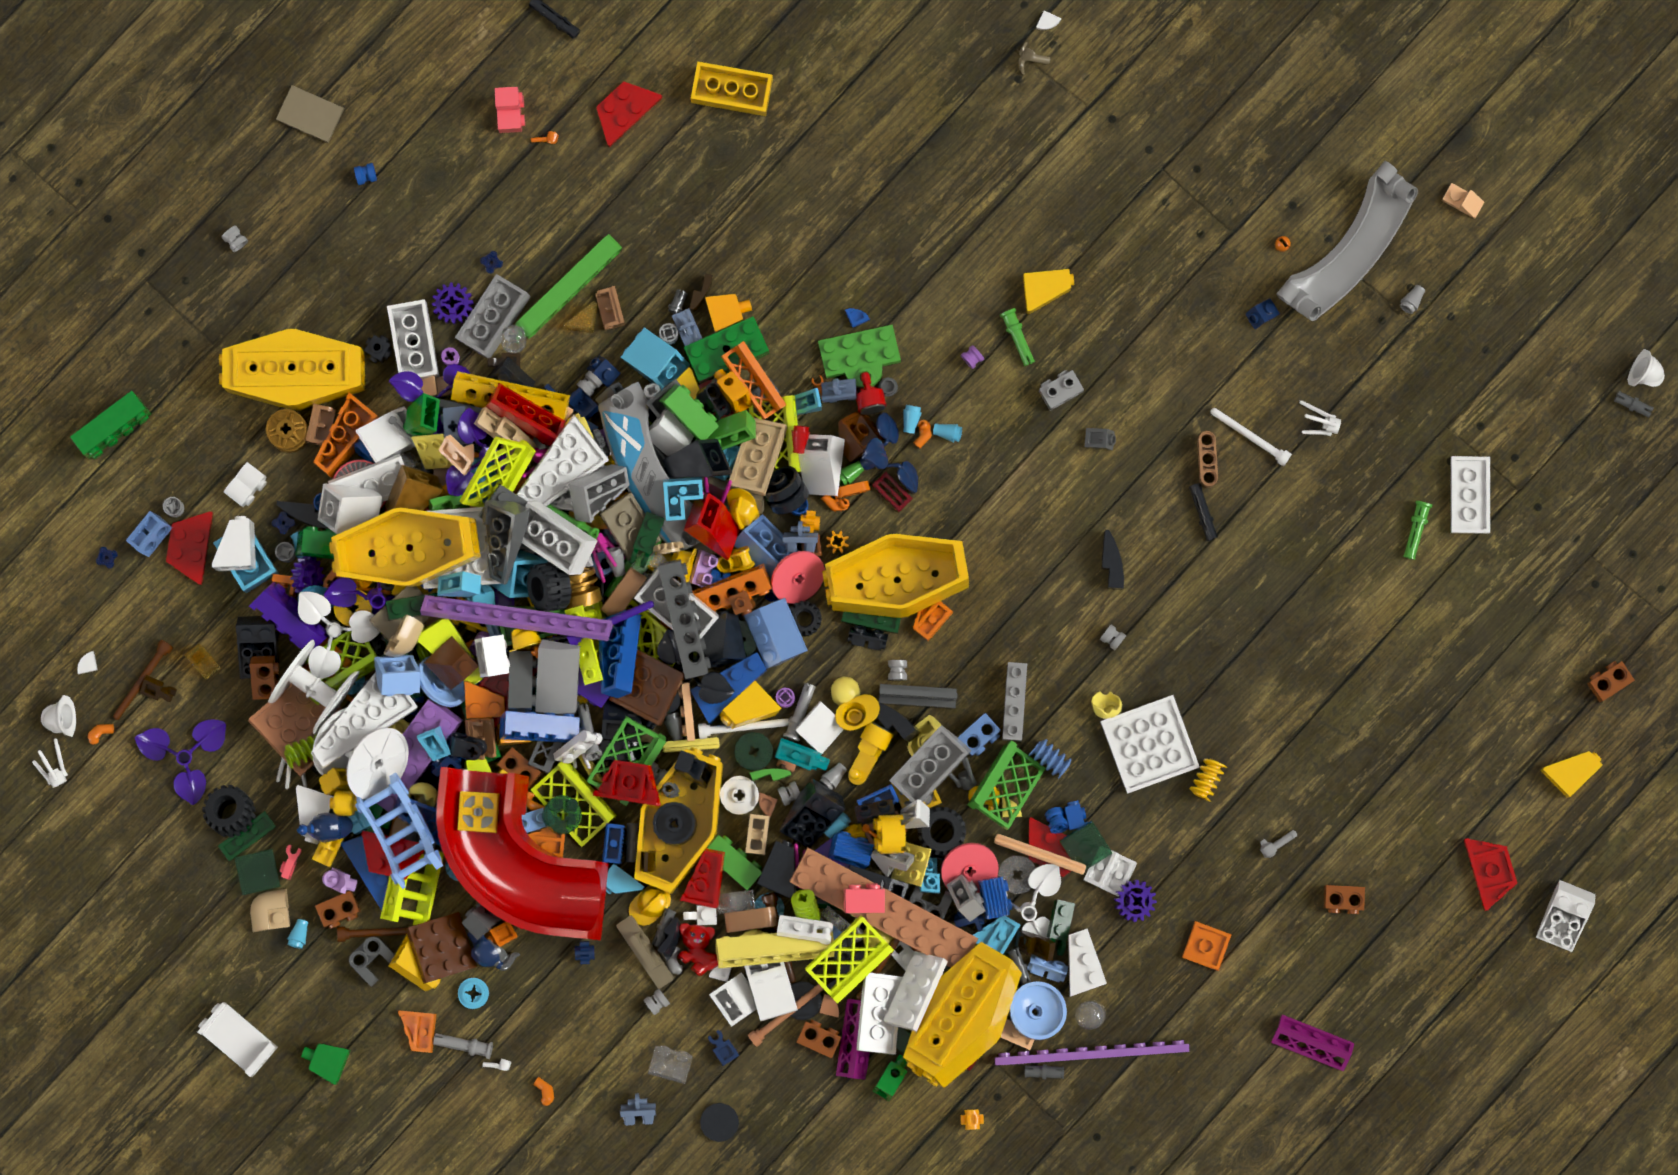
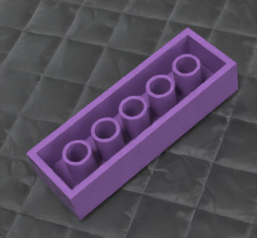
M431 699L427 700L403 733L408 744L409 755L407 766L400 779L408 792L413 784L420 781L432 762V759L418 741L417 735L440 726L445 740L448 742L451 733H455L464 721L447 707L437 704ZM391 794L377 802V804L387 812H390L394 808L398 795Z

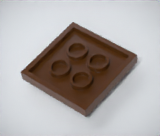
M637 649L632 693L620 698L610 696L609 700L661 726L685 677L684 672Z
M459 912L406 928L423 984L477 967L475 960L471 957L472 950Z

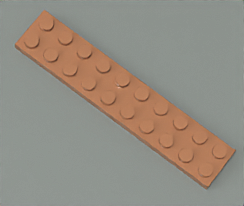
M808 847L789 881L802 889L812 890L815 896L843 911L844 888H849V885L852 884L860 885L861 888L866 887V883H874ZM885 889V913H849L856 918L862 915L871 926L926 955L944 958L948 961L946 965L950 968L968 954L978 940L977 937Z

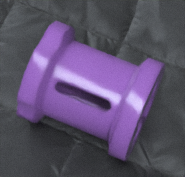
M446 348L441 354V358L446 366L459 364L460 356L454 348ZM448 354L454 355L453 361L448 359Z

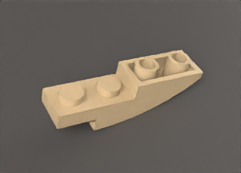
M487 407L482 408L474 424L491 437L495 438L496 436L517 442L525 440L533 448L537 447L519 427L505 416L499 417ZM516 448L509 451L511 455L513 454ZM533 457L528 465L530 468H533L535 464Z

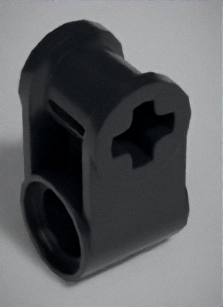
M710 383L697 392L696 398L704 405V411L706 413L710 412L712 415L714 412L716 413L714 415L717 419L715 422H718L722 416L729 415L732 412L730 403L716 384Z
M451 733L449 742L450 755L477 760L486 753L487 744L483 739L471 737L463 733Z

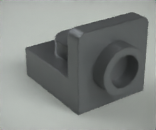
M1086 428L1084 447L1113 450V446L1116 443L1114 431Z

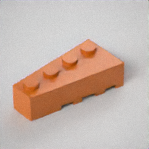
M348 393L335 423L332 424L329 430L330 433L327 439L324 440L313 462L331 478L355 453L354 444L360 439L356 430L379 418L351 393Z

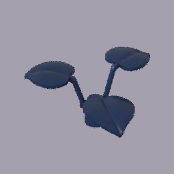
M882 412L877 418L876 425L879 434L885 441L882 443L878 438L871 439L864 450L863 456L860 458L861 465L865 470L874 467L878 469L897 467L899 480L908 490L915 494L918 489V475L914 466L908 461H903L902 464H888V457L884 446L888 442L892 444L897 443L899 431L891 416Z

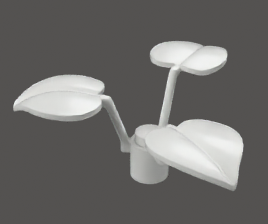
M300 592L298 614L301 620L307 624H317L321 619L326 623V632L329 635L327 648L316 646L309 655L311 674L317 678L324 679L335 674L340 668V656L336 651L330 650L332 639L338 637L342 630L352 631V639L358 643L369 642L380 632L369 621L374 616L373 613L365 610L357 611L350 617V628L341 626L339 622L335 620L329 621L324 617L331 611L330 603L324 596L315 592Z
M1054 864L1041 865L1035 868L1029 875L1028 884L1031 888L1036 889L1032 902H1026L1021 907L1012 903V907L1021 912L1023 919L1032 921L1025 923L1022 930L1047 939L1050 921L1043 916L1035 920L1037 916L1035 904L1038 892L1043 896H1052L1060 888V868Z

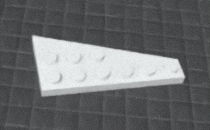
M574 414L518 491L517 495L527 502H540L545 506L549 505L569 490V483L591 474L609 460Z
M375 672L311 754L321 769L352 751L372 731L390 727L417 710L418 706L410 695H381L377 686Z

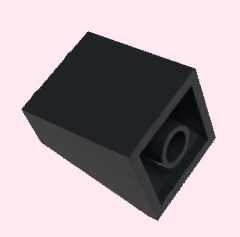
M718 439L696 440L662 460L665 471L670 478L712 477L732 474Z
M730 611L719 612V618L702 637L706 644V649L703 650L704 656L709 657L711 668H718L746 659L738 614H731ZM694 651L693 661H696L700 658V655Z
M781 839L780 842H775L757 884L791 899L795 893V885L789 882L795 872L794 848L791 847L792 843Z

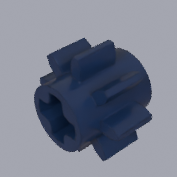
M580 941V946H575V960H580V965L590 964V960H595L594 945H589V941Z

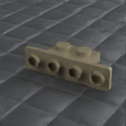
M632 915L616 925L658 989L674 980L673 975L661 959L659 953L654 949L649 938L644 934Z

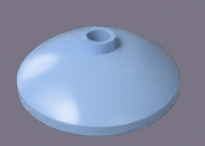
M430 656L426 657L418 666L421 671L420 686L424 693L432 701L442 706L456 707L465 701L464 681L450 690L424 664Z
M1036 981L1023 985L1015 992L1009 1013L1011 1021L1019 1033L1030 1039L1043 1040L1054 1036L1060 1031L1066 1020L1067 1008L1063 996L1055 987L1045 982ZM1033 1009L1037 1010V1016L1032 1014Z

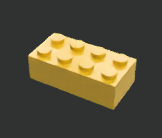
M697 62L691 103L766 116L773 75Z

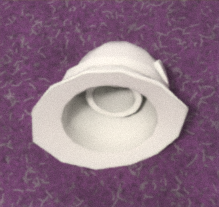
M1643 349L1633 363L1627 380L1631 386L1645 384L1654 387L1659 386L1663 382L1665 375L1663 367L1658 360L1651 355L1650 351Z
M62 695L58 703L50 705L42 711L41 722L45 728L53 733H63L73 737L76 727L74 703L70 697Z

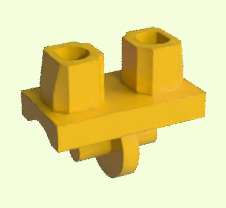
M344 838L331 842H319L312 859L331 867Z

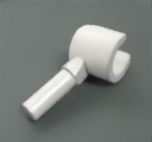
M502 1058L500 1064L483 1062V1067L497 1068L508 1071L511 1065V1061Z

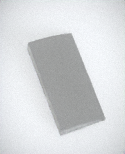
M496 274L455 338L483 357L491 358L531 296L526 291Z
M542 639L538 647L535 712L555 714L576 712L580 646Z
M941 725L889 781L911 802L916 800L924 802L972 750Z

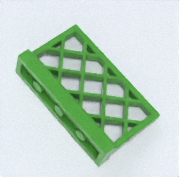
M626 716L586 781L599 788L602 782L593 780V777L596 773L604 772L606 774L609 770V767H605V758L614 755L615 760H617L616 755L626 752L630 762L652 766L666 743V737L660 733L653 732ZM627 722L635 726L636 733L625 735L624 727ZM648 734L653 737L650 743L641 744L640 735ZM637 736L639 746L628 748L626 739ZM624 739L626 749L615 751L614 743ZM641 749V758L632 761L630 751ZM620 800V803L627 806L629 801Z
M1012 740L1004 744L967 804L972 809H978L1005 830L1010 828L1046 769L1017 748V744ZM1015 753L1021 757L1022 764L1014 765L1012 757ZM1027 766H1034L1039 770L1036 776H1029ZM1023 767L1025 777L1017 779L1015 768ZM1011 769L1013 779L1005 781L1003 772L1004 770ZM1026 780L1028 789L1020 792L1018 781ZM1014 782L1016 793L1008 794L1006 783ZM1001 784L1004 795L995 796L994 787ZM1017 795L1019 804L1011 807L1009 797ZM1005 798L1007 808L998 809L996 799ZM986 800L993 801L994 810L989 811L983 807ZM1008 811L1009 820L1007 823L1001 820L999 812Z

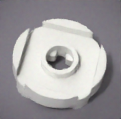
M735 776L725 782L721 788L720 798L726 810L733 814L743 815L755 808L758 803L759 792L754 782L749 778ZM738 790L745 794L741 801L734 797Z

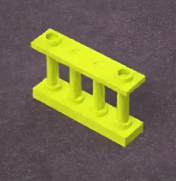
M602 602L585 607L581 605L565 610L566 615L595 619L606 618L605 613L600 610L603 606ZM583 638L578 643L579 645H577L580 646L579 665L584 684L588 685L602 681L603 677L600 670L599 640Z
M439 852L440 857H441V860H442V863H443V856H444V854H443V852ZM422 854L419 860L422 859L425 854ZM427 864L424 874L413 872L408 876L407 879L422 882L420 893L408 891L405 888L402 889L399 883L395 884L389 876L380 918L398 922L399 917L414 920L413 925L430 921L441 867L436 870L433 864ZM403 897L418 901L416 912L401 909Z

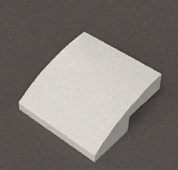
M819 701L794 730L816 751L823 753L844 729L837 724L835 714Z
M1100 845L1084 880L1119 897L1115 892L1122 891L1121 884L1127 886L1126 881L1130 879L1137 863Z

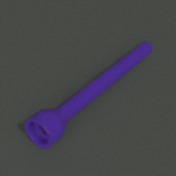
M651 600L607 620L612 621V624L615 625L653 608L654 602ZM566 635L571 645H579L578 643L583 639V637Z

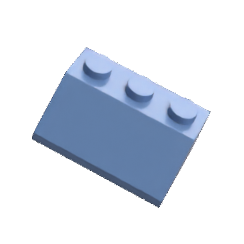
M763 514L740 533L734 545L736 548L748 546L751 560L755 563L754 566L756 567L764 563L770 580L778 563L786 556L794 553L786 551L785 543H783L784 535Z
M785 598L744 615L766 668L778 666L808 651Z

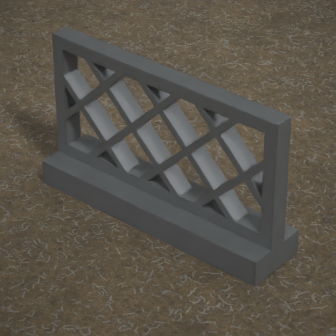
M880 684L879 702L882 704L956 708L957 689Z

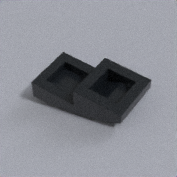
M676 917L672 919L663 931L666 940L658 949L661 958L667 962L674 953L681 935L679 930L681 924Z

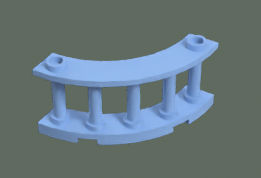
M395 772L389 776L391 784H389L388 788L365 801L356 796L357 803L355 806L360 814L363 813L374 830L392 871L390 876L395 884L399 883L401 888L404 889L406 888L404 877L427 864H433L437 870L443 866L439 851H434L432 844L435 841L416 803L413 805L410 803L411 800L407 795L409 792ZM391 794H397L402 801L400 806L375 819L369 807ZM404 812L408 813L412 819L411 825L386 839L380 826ZM414 831L418 832L421 838L419 843L395 856L390 845ZM421 850L426 852L422 859L403 870L400 869L398 864Z

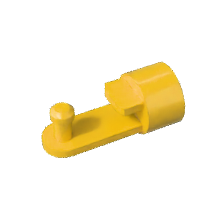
M874 722L866 725L860 736L862 738L858 746L860 752L848 773L851 783L861 785L866 782L882 750L886 751L894 734Z

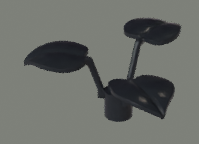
M668 629L658 645V656L665 664L672 665L676 662L678 666H681L680 671L684 672L680 662L681 659L674 631ZM710 672L704 675L702 683H700L697 677H692L697 685L701 687L699 697L706 703H721L730 698L735 692L726 678L717 672ZM684 677L683 681L689 682L692 678L685 679ZM676 693L667 714L674 712L679 707L680 696L678 693Z

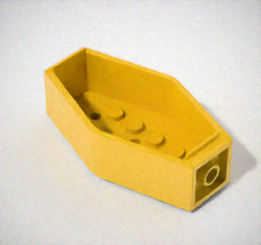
M286 329L222 349V354H219V365L222 366V373H219V384L228 393L285 409L303 410L313 407V404L319 405L345 397L348 393L355 394L365 391V352L361 347L298 329ZM329 363L334 365L332 370L327 369ZM252 364L257 366L255 371L250 370ZM290 364L295 365V369L293 371H290L288 369V366Z
M408 508L389 510L331 537L332 542L329 543L331 554L334 553L332 568L336 576L409 587L420 586L481 557L476 519ZM446 539L451 540V544L449 546H446L444 544V541ZM408 544H411L413 546V550L411 552L407 551L406 549ZM370 550L375 551L374 557L369 556Z
M889 534L825 564L826 570L822 571L824 586L829 587V589H825L827 604L832 605L833 611L903 618L969 588V576L963 543L956 540ZM938 571L939 575L937 577H933L932 572ZM894 578H901V582L895 583ZM859 583L863 585L861 590L856 588V585Z
M691 747L690 750L685 749V752L693 754L699 760L706 762L713 771L707 788L704 789L698 786L696 790H692L690 785L693 782L674 769L675 762L656 786L661 803L660 806L643 804L640 812L634 879L671 894L697 863L704 850L714 841L717 834L723 763L720 762L721 759L711 754L706 757L702 755L703 752L701 750ZM667 782L675 783L680 790L679 796L676 798L667 797L662 790L664 788L663 785ZM666 803H682L690 808L696 817V832L691 840L683 845L674 846L666 844L654 832V815ZM676 821L672 822V827H678ZM642 851H656L655 871H642ZM664 854H667L669 856V860L667 862L662 861V856Z
M980 942L941 976L917 1032H911L903 1056L908 1062L907 1066L912 1069L914 1074L919 1077L924 1076L935 1087L940 1085L945 1088L997 1043L1001 1037L1022 974L1013 960ZM979 974H983L981 980H977ZM957 1006H961L960 1012H955ZM938 1038L940 1040L939 1043L933 1044L934 1039Z

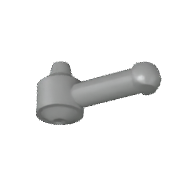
M1292 830L1274 843L1263 839L1260 841V851L1265 858L1273 857L1277 849L1297 837V832Z

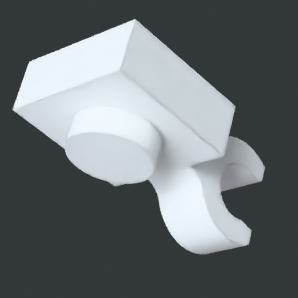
M697 906V912H683V919L697 920V925H717L716 908Z

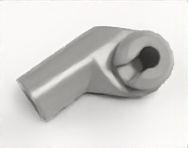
M676 947L668 962H665L669 971L672 974L678 975L682 972L683 967L679 965L676 959L680 948Z

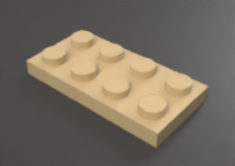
M754 418L756 421V438L741 443L729 479L732 481L730 488H740L749 493L765 496L787 431V425Z

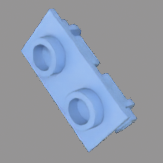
M549 806L522 815V823L527 833L554 824Z
M1032 954L1027 970L1043 977L1045 971H1048L1047 979L1064 982L1068 966L1061 961L1047 962Z

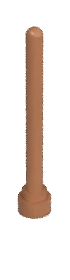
M817 984L796 1001L797 1009L801 1008L824 989ZM794 1012L777 1016L762 1029L751 1031L748 1034L749 1039L758 1047L763 1043L762 1040L765 1039L764 1036Z

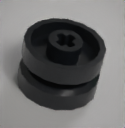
M783 466L773 470L764 498L767 500L773 513L787 514L798 509L806 501L809 491L794 467Z
M666 803L654 815V832L666 844L674 846L683 845L690 841L696 832V817L692 810L682 803ZM673 821H678L677 824L679 826L677 828L672 827Z

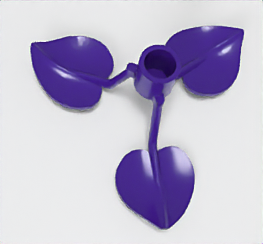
M448 365L443 371V379L449 385L435 397L439 398L450 388H453L457 371L471 374L470 371L461 365ZM400 372L388 381L393 385L397 393L408 402H414L424 393L421 390L423 381L414 372ZM439 413L437 431L432 434L444 433V425L441 423V415Z
M467 408L460 416L457 432L459 438L464 443L470 444L475 441L477 445L482 447L479 453L480 461L470 467L467 475H463L454 465L447 470L446 486L451 496L463 495L474 475L471 471L480 465L489 449L486 444L478 441L484 439L487 433L474 424L479 414L471 408ZM506 453L498 457V461L507 457ZM507 464L500 467L501 471L504 470Z
M374 550L371 552L370 557L375 556ZM341 577L333 581L324 593V597L329 603L338 607L354 605L357 601L356 594H358L365 600H369L374 615L385 606L386 601L395 598L394 596L384 598L381 592V582H377V588L371 589L365 595L361 591L356 590V583L347 577Z
M215 719L200 722L192 733L193 738L198 742L190 750L182 749L179 752H175L167 746L170 743L169 735L160 728H152L137 735L135 741L142 754L151 760H162L165 757L166 751L176 756L177 762L180 765H184L187 773L181 772L176 776L174 789L181 798L191 805H195L205 791L206 778L200 770L190 772L188 764L192 760V752L200 745L205 751L212 752L218 750L225 740L226 723Z

